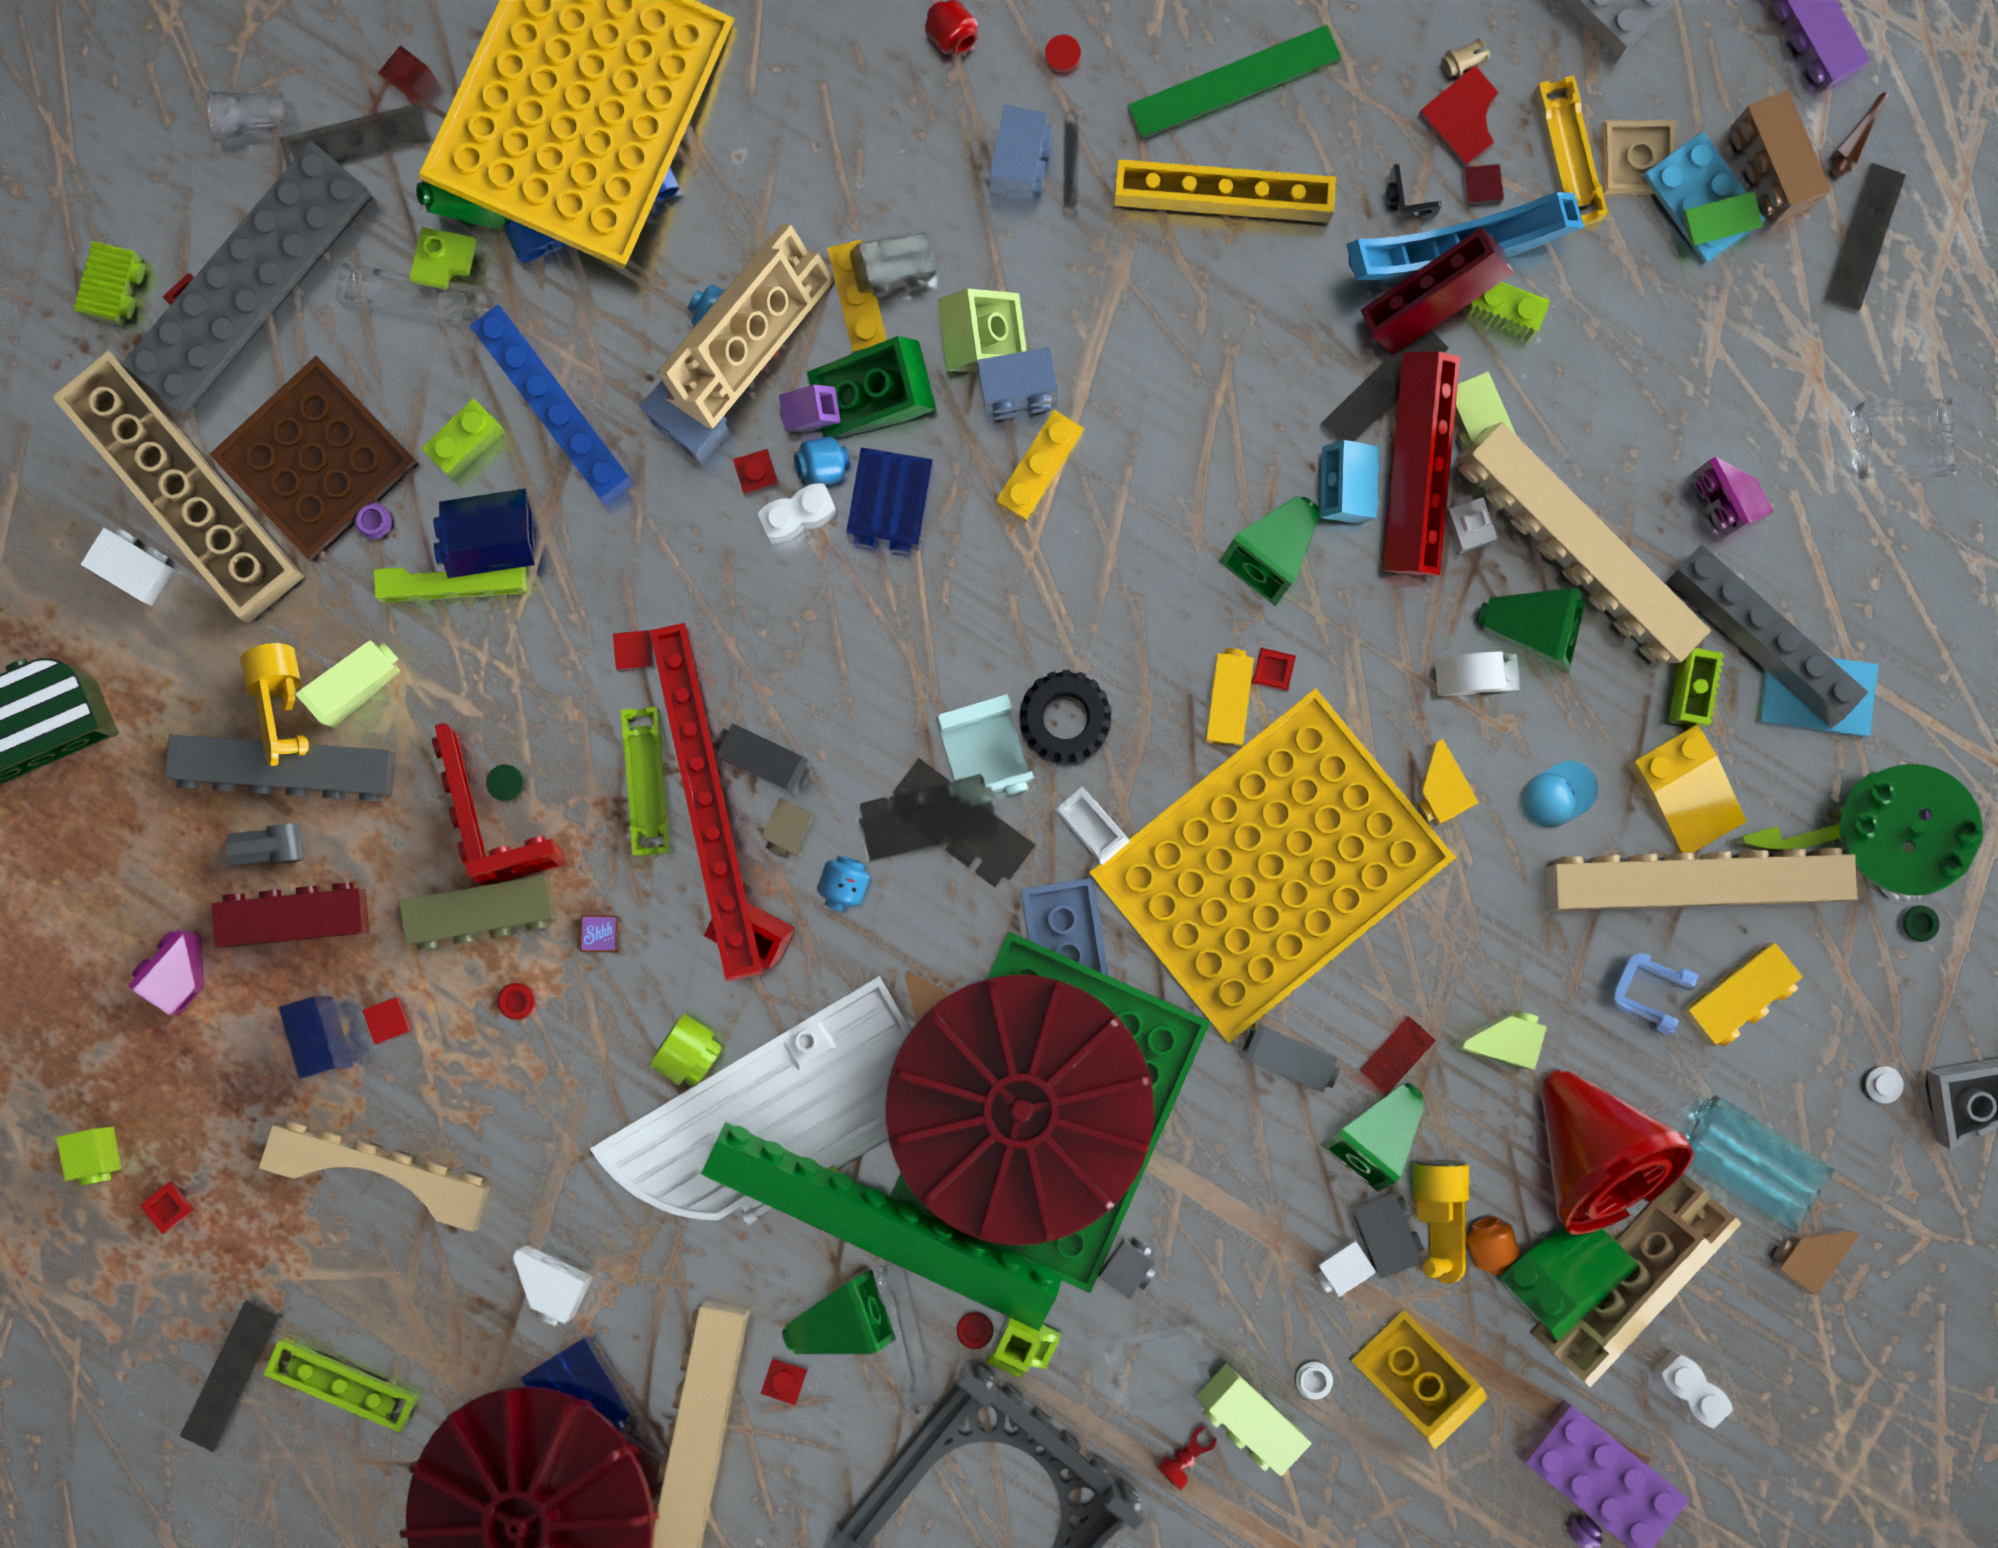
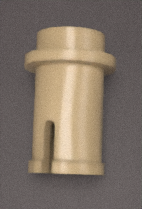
M1478 38L1456 51L1452 49L1447 50L1446 55L1441 58V64L1445 73L1449 77L1454 75L1460 77L1463 75L1464 70L1489 60V49L1476 55L1474 54V51L1486 46L1484 40Z

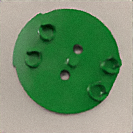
M1920 764L1897 765L1878 773L1873 771L1865 776L1849 794L1843 807L1839 826V840L1845 843L1849 855H1855L1857 869L1869 881L1880 888L1907 896L1929 895L1954 885L1967 874L1983 839L1982 816L1969 790L1958 779L1945 771ZM1919 811H1929L1931 814L1930 819H1920L1918 816ZM1910 842L1915 846V850L1911 853H1906L1902 849V845Z

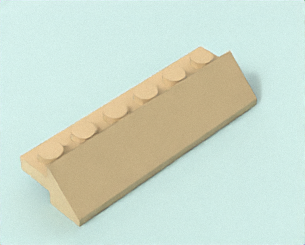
M781 224L657 371V374L670 392L666 400L709 429H713L835 281L819 253L806 250L791 224Z
M1683 1173L1672 1186L1658 1196L1616 1241L1639 1266L1559 1341L1541 1324L1531 1334L1563 1365L1591 1387L1741 1225V1222Z

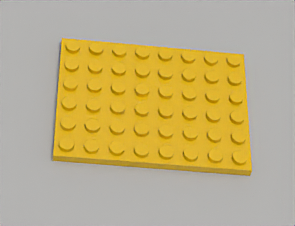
M500 0L420 170L419 179L624 270L735 18L696 0Z
M1315 688L1129 839L1130 842L1103 865L1099 863L1089 874L1229 1044L1456 859V857Z

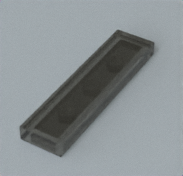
M420 103L280 138L287 168L310 141L334 161L341 163L430 140Z
M1871 163L1868 166L1823 300L1855 311L1861 309L1906 174L1875 163Z
M1429 330L1394 355L1391 354L1320 426L1336 442L1342 440L1355 442L1399 399L1400 368L1402 366L1403 352L1440 351L1446 353L1449 347L1432 330Z
M245 1300L180 1437L211 1452L216 1451L281 1315L250 1300Z

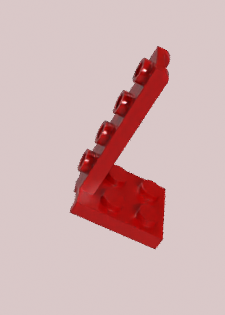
M445 723L434 725L437 737L432 738V744L437 759H443L445 771L440 773L445 793H451L454 806L449 807V814L453 827L460 829L462 841L457 842L461 861L466 865L468 877H473L475 883L486 886L567 865L564 851L552 839L546 840L545 836L527 839L524 841L525 846L510 849V846L491 849L488 851L489 856H487L458 736Z

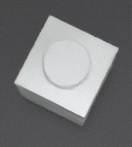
M1350 1239L1315 1263L1320 1270L1315 1276L1326 1293L1333 1290L1338 1297H1341L1376 1273L1357 1242L1353 1239Z

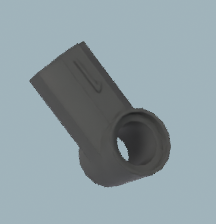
M300 823L268 826L267 830L227 834L226 848L231 866L262 862L281 864L304 860Z

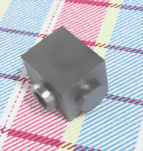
M1123 1238L1098 1275L1099 1278L1130 1299L1138 1286L1144 1290L1156 1273L1152 1269L1155 1261L1149 1257L1152 1250L1136 1238L1131 1243Z

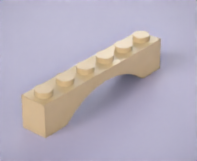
M285 1120L284 1125H272L259 1169L293 1179L328 1168L354 1167L374 1171L394 1179L409 1189L428 1208L437 1222L471 1232L478 1230L491 1188L482 1184V1177L462 1172L459 1178L446 1174L447 1167L432 1162H426L425 1167L412 1164V1157L394 1151H391L390 1156L376 1153L377 1146L361 1141H355L354 1146L340 1142L341 1135L320 1130L318 1136L305 1132L306 1125L291 1120Z

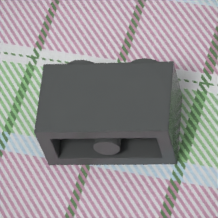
M1389 1191L1350 1206L1353 1218L1378 1278H1385L1422 1263L1419 1254L1424 1252V1248L1417 1232L1410 1233L1405 1219L1411 1216L1403 1196L1397 1198L1394 1192Z

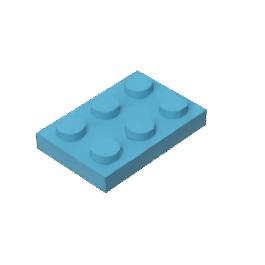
M1704 131L1695 135L1642 174L1688 242L1689 238L1682 211L1747 193ZM1760 213V216H1761V219H1762V222H1763V221L1765 220V218H1764V217L1762 216V214ZM1749 231L1696 245L1692 248L1701 261L1706 263Z

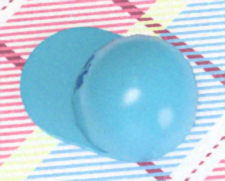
M1560 762L1535 776L1525 785L1521 793L1520 802L1523 814L1530 823L1540 828L1561 826L1592 807L1598 795L1597 779L1592 770L1580 762Z

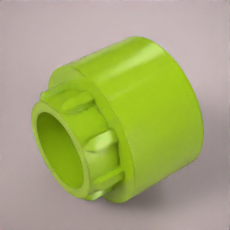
M683 1012L648 1065L677 1085L685 1081L691 1086H697L721 1051V1046L711 1039L714 1035L713 1031Z

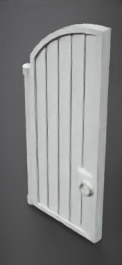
M879 975L701 1081L697 1086L691 1087L592 1146L590 1150L615 1181L631 1194L660 1210L687 1218L718 1221L742 1207L743 1212L741 1214L743 1220L750 1225L757 1221L758 1217L773 1208L701 1175L724 1123L727 1122L734 1126L744 1127L751 1134L766 1141L776 1142L784 1149L796 1155L811 1158L824 1168L834 1165L838 1170L889 1140L885 1109L887 1086L896 1056L912 1029Z

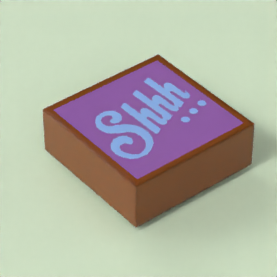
M581 915L580 952L618 953L619 916Z

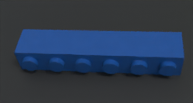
M499 304L469 325L604 505H607L634 484Z

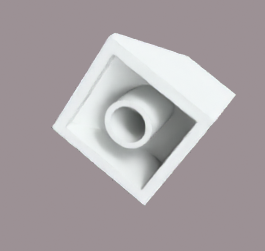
M528 1245L516 1250L513 1259L530 1308L539 1311L537 1317L555 1326L559 1322L565 1324L574 1318L594 1276Z

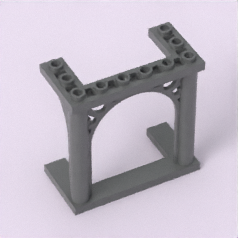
M968 1360L959 1371L958 1381L847 1518L841 1525L836 1522L827 1533L822 1548H867V1545L940 1458L956 1448L977 1442H997L1018 1448L1034 1458L1048 1473L1057 1490L1061 1505V1528L1055 1548H1102L1121 1528L1129 1526L1132 1530L1136 1531L1145 1519L1142 1512L1143 1505L1138 1497L1140 1494L1123 1480L1118 1485L1107 1476L1111 1470L1094 1456L1089 1461L1078 1452L1082 1446L1067 1433L1060 1437L1050 1428L1053 1422L1038 1409L1031 1413L1021 1404L1024 1398L1009 1385L1004 1389L994 1382L996 1375L980 1361L974 1365ZM990 1406L995 1410L998 1420L996 1428L992 1432L986 1433L979 1427L977 1415L982 1407L988 1408ZM1005 1415L1009 1417V1424L1013 1429H1015V1426L1018 1427V1433L1015 1436H1009L1003 1431ZM966 1416L969 1417V1426L972 1430V1433L968 1436L958 1433L960 1428L966 1426L962 1422ZM1028 1434L1034 1438L1030 1443H1028ZM949 1437H952L953 1441L945 1444ZM1043 1446L1046 1450L1045 1454L1037 1456L1035 1454L1036 1447ZM1052 1454L1058 1458V1460L1049 1461ZM1063 1469H1069L1067 1471L1068 1475L1073 1477L1080 1476L1082 1479H1075L1070 1483H1065L1059 1474ZM1084 1487L1092 1490L1095 1498L1088 1506L1076 1507L1068 1502L1069 1493L1076 1488ZM1072 1515L1077 1517L1089 1516L1084 1523L1079 1520L1076 1529L1072 1528L1069 1523ZM1067 1536L1072 1537L1069 1540V1542L1065 1544Z

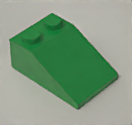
M896 336L807 371L810 385L835 387L841 423L821 428L823 438L834 437L838 439L905 422L937 410L920 343L917 340Z
M1564 1227L1523 1255L1500 1279L1506 1289L1559 1341L1628 1277L1639 1264L1603 1228L1595 1232L1575 1235L1569 1233L1566 1227Z

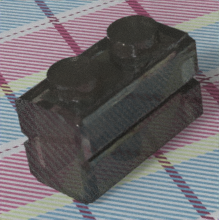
M926 233L858 243L850 251V260L860 294L872 292L873 297H882L893 293V288L905 287L906 292L922 290L927 287V283L937 272L933 255H931L928 234Z

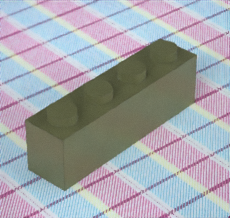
M546 875L399 901L406 945H417L418 951L440 948L439 941L453 939L454 945L476 941L475 934L489 932L490 938L512 935L511 928L526 925L527 932L549 928L547 921L557 920L550 877Z

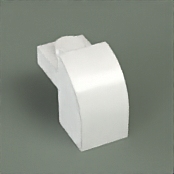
M1482 652L1435 659L1438 696H1464L1481 692H1511L1520 690L1517 654Z

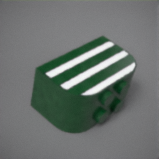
M38 658L29 662L27 659L12 662L5 667L7 671L0 674V785L119 734L98 683L85 670L53 658Z

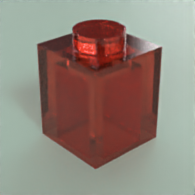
M401 45L378 72L385 85L413 107L436 80L430 68Z

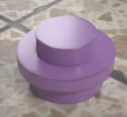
M371 503L358 512L354 523L357 531L363 537L375 540L384 537L389 532L392 519L389 511L384 506L378 503Z
M1575 1516L1571 1520L1572 1525L1568 1528V1533L1580 1547L1598 1548L1602 1545L1603 1540L1600 1537L1602 1530L1594 1520L1588 1516L1584 1518Z

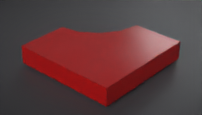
M1475 65L1423 107L1419 114L1464 167H1467L1494 144L1487 129L1486 115L1489 105L1499 92Z

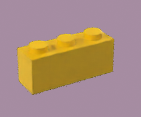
M1776 942L1766 943L1681 1011L1708 1045H1718L1720 1043L1724 1047L1740 1035L1737 1029L1744 1023L1749 1021L1753 1024L1769 1012L1766 1006L1776 998L1779 1001H1783L1798 989L1795 983L1803 977Z

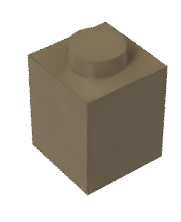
M780 798L761 835L762 839L768 841L765 848L784 858L787 852L796 855L815 815Z

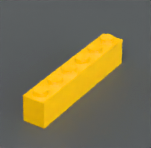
M1118 159L1114 206L1330 223L1334 213L1336 176Z

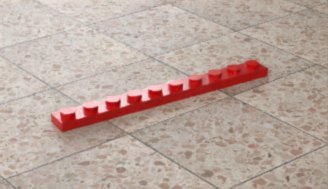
M681 623L649 630L725 980L728 982L763 974L686 624Z

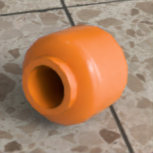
M1486 1217L1476 1221L1467 1234V1244L1473 1264L1480 1270L1489 1271L1492 1275L1505 1273L1520 1255L1512 1225L1506 1221H1501L1499 1217Z

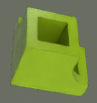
M421 227L409 277L411 283L447 290L450 280L456 281L457 275L469 276L477 243L475 237Z
M1007 1317L988 1356L987 1363L1019 1378L1022 1377L1024 1372H1028L1029 1367H1038L1046 1370L1061 1339V1333L1045 1325H1042L1038 1331Z

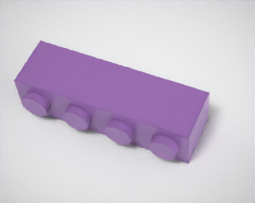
M1773 0L1772 7L1775 15L1780 21H1785L1791 32L1790 40L1792 45L1798 52L1803 53L1808 62L1807 68L1814 82L1820 83L1824 91L1862 71L1871 61L1837 0Z

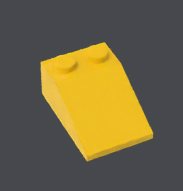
M1698 724L1687 728L1626 764L1679 853H1694L1747 822L1722 765Z
M1405 1310L1351 1360L1387 1401L1434 1449L1440 1446L1488 1399L1482 1386Z

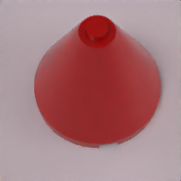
M1557 1070L1544 1079L1545 1085L1541 1090L1557 1215L1569 1233L1575 1235L1587 1234L1630 1216L1626 1210L1644 1197L1648 1203L1655 1200L1672 1186L1691 1164L1694 1152L1691 1149L1692 1146L1682 1133L1571 1071L1563 1072L1562 1070Z

